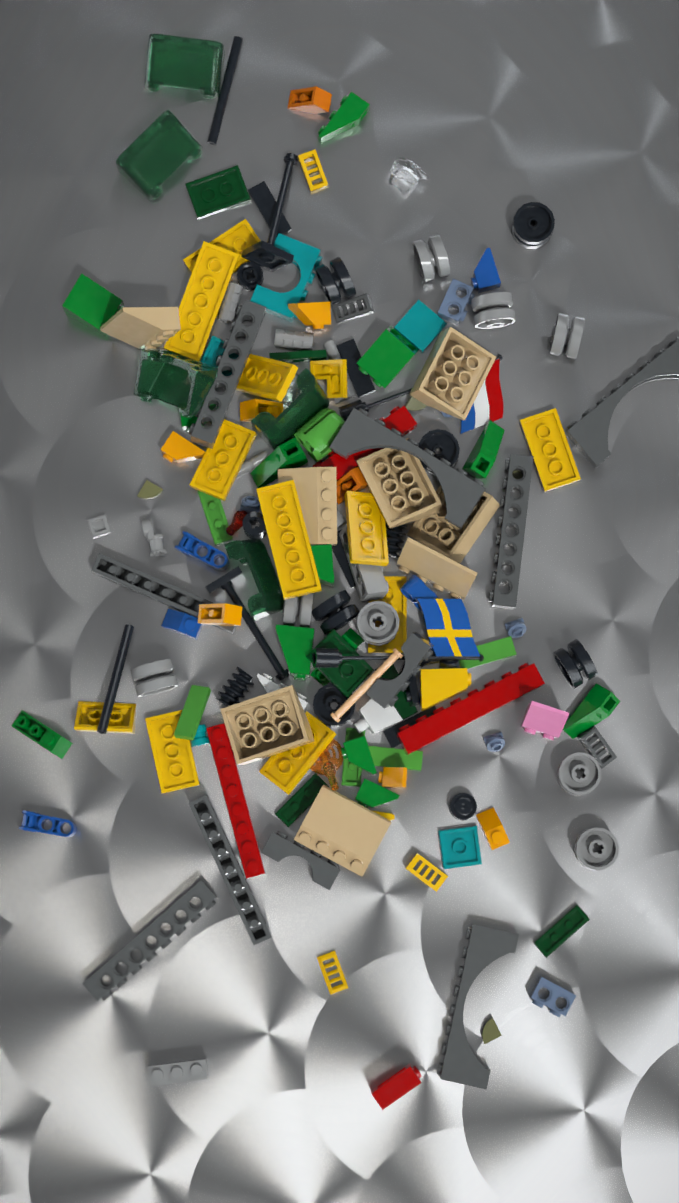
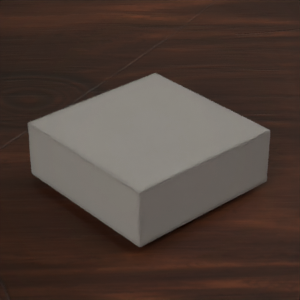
M105 514L87 520L93 539L111 533Z

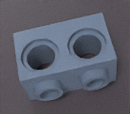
M453 278L437 315L441 319L458 326L459 322L464 321L468 311L465 310L467 304L471 305V300L475 297V294H473L474 287ZM464 291L466 293V296L464 298L457 297L456 292ZM454 307L458 310V314L451 315L448 310Z
M540 976L530 998L533 999V1004L540 1008H543L544 1005L551 1008L549 1012L560 1018L561 1014L566 1017L576 995ZM541 988L548 990V996L545 999H541L538 996V991ZM559 997H563L566 1001L563 1008H557L555 1004Z

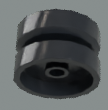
M540 202L523 204L517 210L512 222V234L515 241L527 249L543 247L550 240L554 230L555 219L552 211Z
M340 257L330 260L331 271L324 264L315 267L320 287L332 306L341 302L340 291L346 298L356 295L353 281Z
M436 429L426 433L420 440L418 445L420 449H429L434 453L435 458L439 460L443 458L451 463L450 467H455L458 462L460 447L453 434L446 430ZM436 449H440L442 453L436 454ZM420 460L424 470L433 474V472Z
M346 590L330 597L311 612L316 621L327 618L320 626L325 636L332 629L336 631L350 623L360 612L355 604L344 607L351 600Z
M578 639L568 643V652L564 648L553 652L559 669L574 689L583 684V677L590 680L598 675L590 655Z
M326 684L314 696V714L326 726H343L354 715L355 703L345 712L339 722L335 721L330 714L332 712L335 713L348 698L333 684ZM335 702L338 704L336 709L330 707L331 703Z

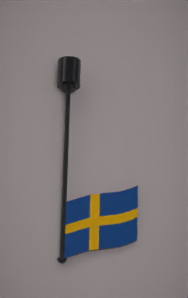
M416 599L423 613L429 642L434 645L432 649L435 656H430L428 660H479L480 662L484 660V656L479 654L474 642L468 613L461 599ZM314 648L312 651V664L314 668H337L342 663V660H386L389 656H342L338 648ZM405 656L397 660H405Z

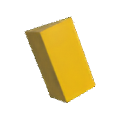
M79 701L74 730L97 732L104 702ZM114 703L106 733L135 734L136 704Z

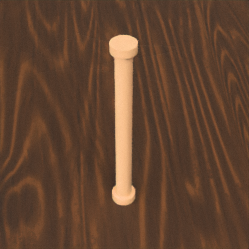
M394 648L393 653L335 713L332 712L330 714L331 717L339 722L345 712L403 655Z

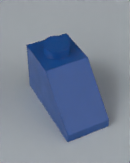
M486 248L474 270L473 278H471L472 286L474 289L477 288L478 294L500 288L501 285L490 248Z
M169 608L161 627L195 640L198 639L203 624H198V618Z

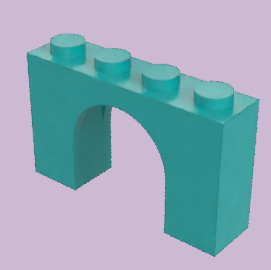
M279 233L274 246L294 255L292 263L300 271V281L294 289L285 293L275 292L257 285L250 301L266 307V312L293 322L294 318L298 317L288 308V304L305 302L309 292L306 289L308 284L313 283L316 275L313 272L315 267L321 264L323 257L321 256L320 249Z

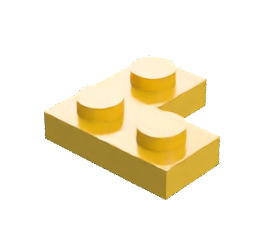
M347 360L310 361L311 380H327V398H347Z

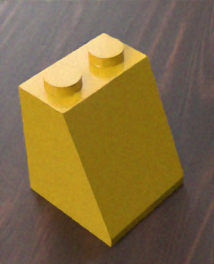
M467 668L421 669L419 673L421 711L436 706L466 691L471 684V673H468Z

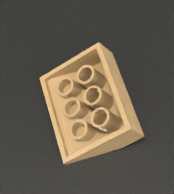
M123 307L100 327V331L138 349H145V351L157 350L156 348L162 346L165 341H168L170 337L175 336V333L181 330L178 307Z
M449 327L439 334L409 395L427 406L464 421L496 356L457 330Z
M384 448L356 461L389 528L423 519L441 510L442 503L420 460L415 456L401 450Z
M336 467L278 469V483L294 480L310 545L332 544V546H336Z
M440 485L436 493L442 503L441 510L423 519L416 520L406 535L460 564L500 504L492 495L484 492L462 529H459L445 520L447 508Z
M409 537L396 564L401 572L405 574L410 572L419 577L424 583L427 581L433 584L432 587L440 592H443V590L449 592V596L453 599L465 600L478 574Z
M293 685L220 709L237 765H245L315 742L309 721Z
M323 785L294 840L363 877L392 822Z

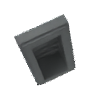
M367 293L332 306L337 324L375 313L370 295ZM361 301H365L367 309H363ZM354 303H357L359 312H356ZM347 305H350V309L352 312V314L350 315L348 313ZM340 307L343 308L344 317H341Z
M595 726L577 736L589 754L598 761L601 769L617 758ZM594 734L592 738H590L588 741L586 740L589 736ZM598 739L599 742L591 747L590 745ZM603 746L604 749L596 754L595 751ZM608 752L609 755L600 760V757Z

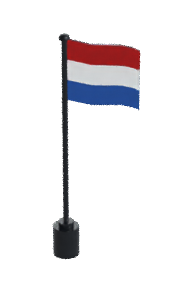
M497 354L464 421L461 420L460 434L486 425L488 420L494 422L503 418L504 402L499 380V361L503 359L501 354ZM412 388L366 405V402L357 400L339 407L341 418L345 422L353 408L357 410L361 408L369 412L368 408L406 395L411 392Z

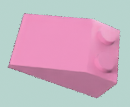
M531 701L527 705L521 727L525 728L524 732L535 735L537 732L543 734L542 738L553 741L554 738L558 739L560 737L569 713Z

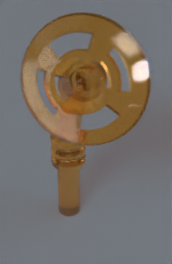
M335 739L329 743L319 756L320 761L316 760V765H312L310 768L313 772L328 777L332 791L339 789L335 774L343 762V755L340 749L342 747ZM334 745L338 750L339 759L336 758V752L333 748ZM330 749H331V751H332V753H333V757H330V753H329V750H330Z

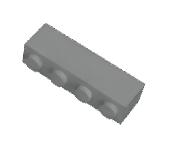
M345 525L340 531L339 536L361 602L383 599L389 591L388 582L383 575V567L350 563L347 525Z

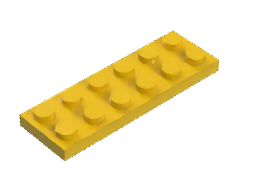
M203 241L179 306L181 330L166 341L165 349L200 362L239 259V254Z
M294 480L257 488L256 491L284 600L322 591Z

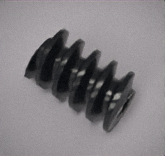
M256 511L246 514L242 522L245 534L251 540H261L267 534L263 515ZM258 523L259 527L255 526V528H252V525Z
M385 523L386 529H388L386 530L388 557L399 558L400 556L395 552L402 550L398 544L404 543L400 536H406L402 529H408V526L403 524L389 528L388 524Z
M239 667L236 668L239 674L232 673L234 680H227L230 686H222L225 693L219 691L220 699L215 698L226 707L233 705V703H240L238 697L245 698L242 691H250L247 684L254 685L251 680L253 677Z

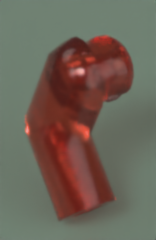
M241 510L234 514L231 525L226 528L228 535L232 536L242 528L243 518L247 514L246 511Z

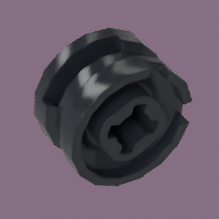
M254 262L242 264L237 271L239 285L244 290L255 291L256 286H261L264 280L261 267Z
M459 793L450 801L449 812L457 820H468L476 813L477 803L470 794Z

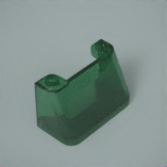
M150 34L145 88L151 92H159V90L163 89V86L199 90L204 98H219L225 59L224 45L211 40Z
M166 110L117 158L116 165L118 171L151 201L153 198L157 199L162 194V184L187 159L196 160L201 156L203 147L176 116L169 110Z
M142 350L134 395L141 397L140 400L152 402V399H158L179 407L178 411L182 413L181 416L193 418L194 415L198 414L213 386L219 369L168 350Z
M307 368L298 375L296 380L297 386L302 393L277 418L269 412H261L251 421L253 430L273 450L295 438L294 434L298 429L322 409L329 407V398H327L318 381Z
M259 539L236 540L224 544L229 559L238 560L242 565L248 563L259 593L251 596L248 600V608L253 621L283 610L284 598L281 586L265 544Z

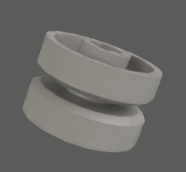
M437 234L429 237L428 246L422 239L413 242L416 262L424 282L434 280L435 270L440 277L450 275L448 256L440 235Z
M509 292L483 294L471 300L472 310L477 313L474 316L476 328H498L510 325L516 321L515 310L510 308L514 304L513 296Z
M558 313L550 340V354L559 356L563 351L564 345H566V358H577L585 318L575 316L571 327H568L569 316Z
M314 593L303 595L301 598L295 597L284 600L283 625L294 626L296 616H299L300 627H311Z
M374 601L366 604L361 609L357 617V629L361 638L365 642L376 646L388 644L395 638L399 629V617L392 605L383 601ZM380 621L382 625L375 627V622Z
M171 659L149 662L130 670L134 681H144L135 686L138 697L157 694L178 686L176 676L166 675L174 669Z
M576 752L568 755L560 762L557 769V780L560 787L566 793L573 796H582L592 792L598 786L601 780V768L593 756L587 753ZM576 771H580L582 773V776L580 778H576Z
M594 827L585 830L578 835L574 843L576 860L581 866L589 870L606 869L618 857L619 845L617 839L610 831L604 828ZM594 845L599 847L598 852L592 851Z

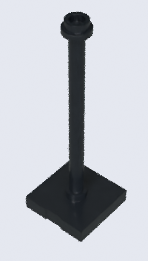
M287 153L284 157L286 166L268 241L262 240L244 249L241 256L272 272L292 263L294 255L274 246L293 165H296L298 162L297 155L293 153Z
M238 566L205 588L210 594L221 587L223 590H226L234 605L242 606V618L277 672L276 679L278 678L281 681L289 676L288 669H283L232 587L233 583L231 580L242 574Z

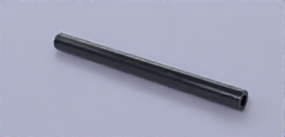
M234 36L207 141L210 145L217 144L243 38L239 36Z
M126 624L124 627L97 732L100 734H106L126 661L134 626Z

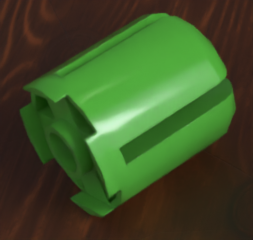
M325 408L298 429L294 436L317 462L332 452L330 445L345 422L334 410Z

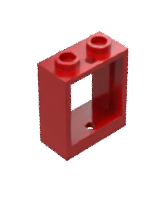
M408 1064L372 1089L371 1094L381 1109L384 1110L422 1082L419 1078L422 1075L416 1066L411 1067Z

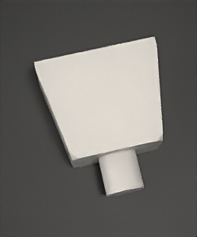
M370 699L358 711L361 719L353 725L359 734L367 728L372 734H375L400 723L403 719L394 706L391 707L389 705V707L384 709L373 699Z

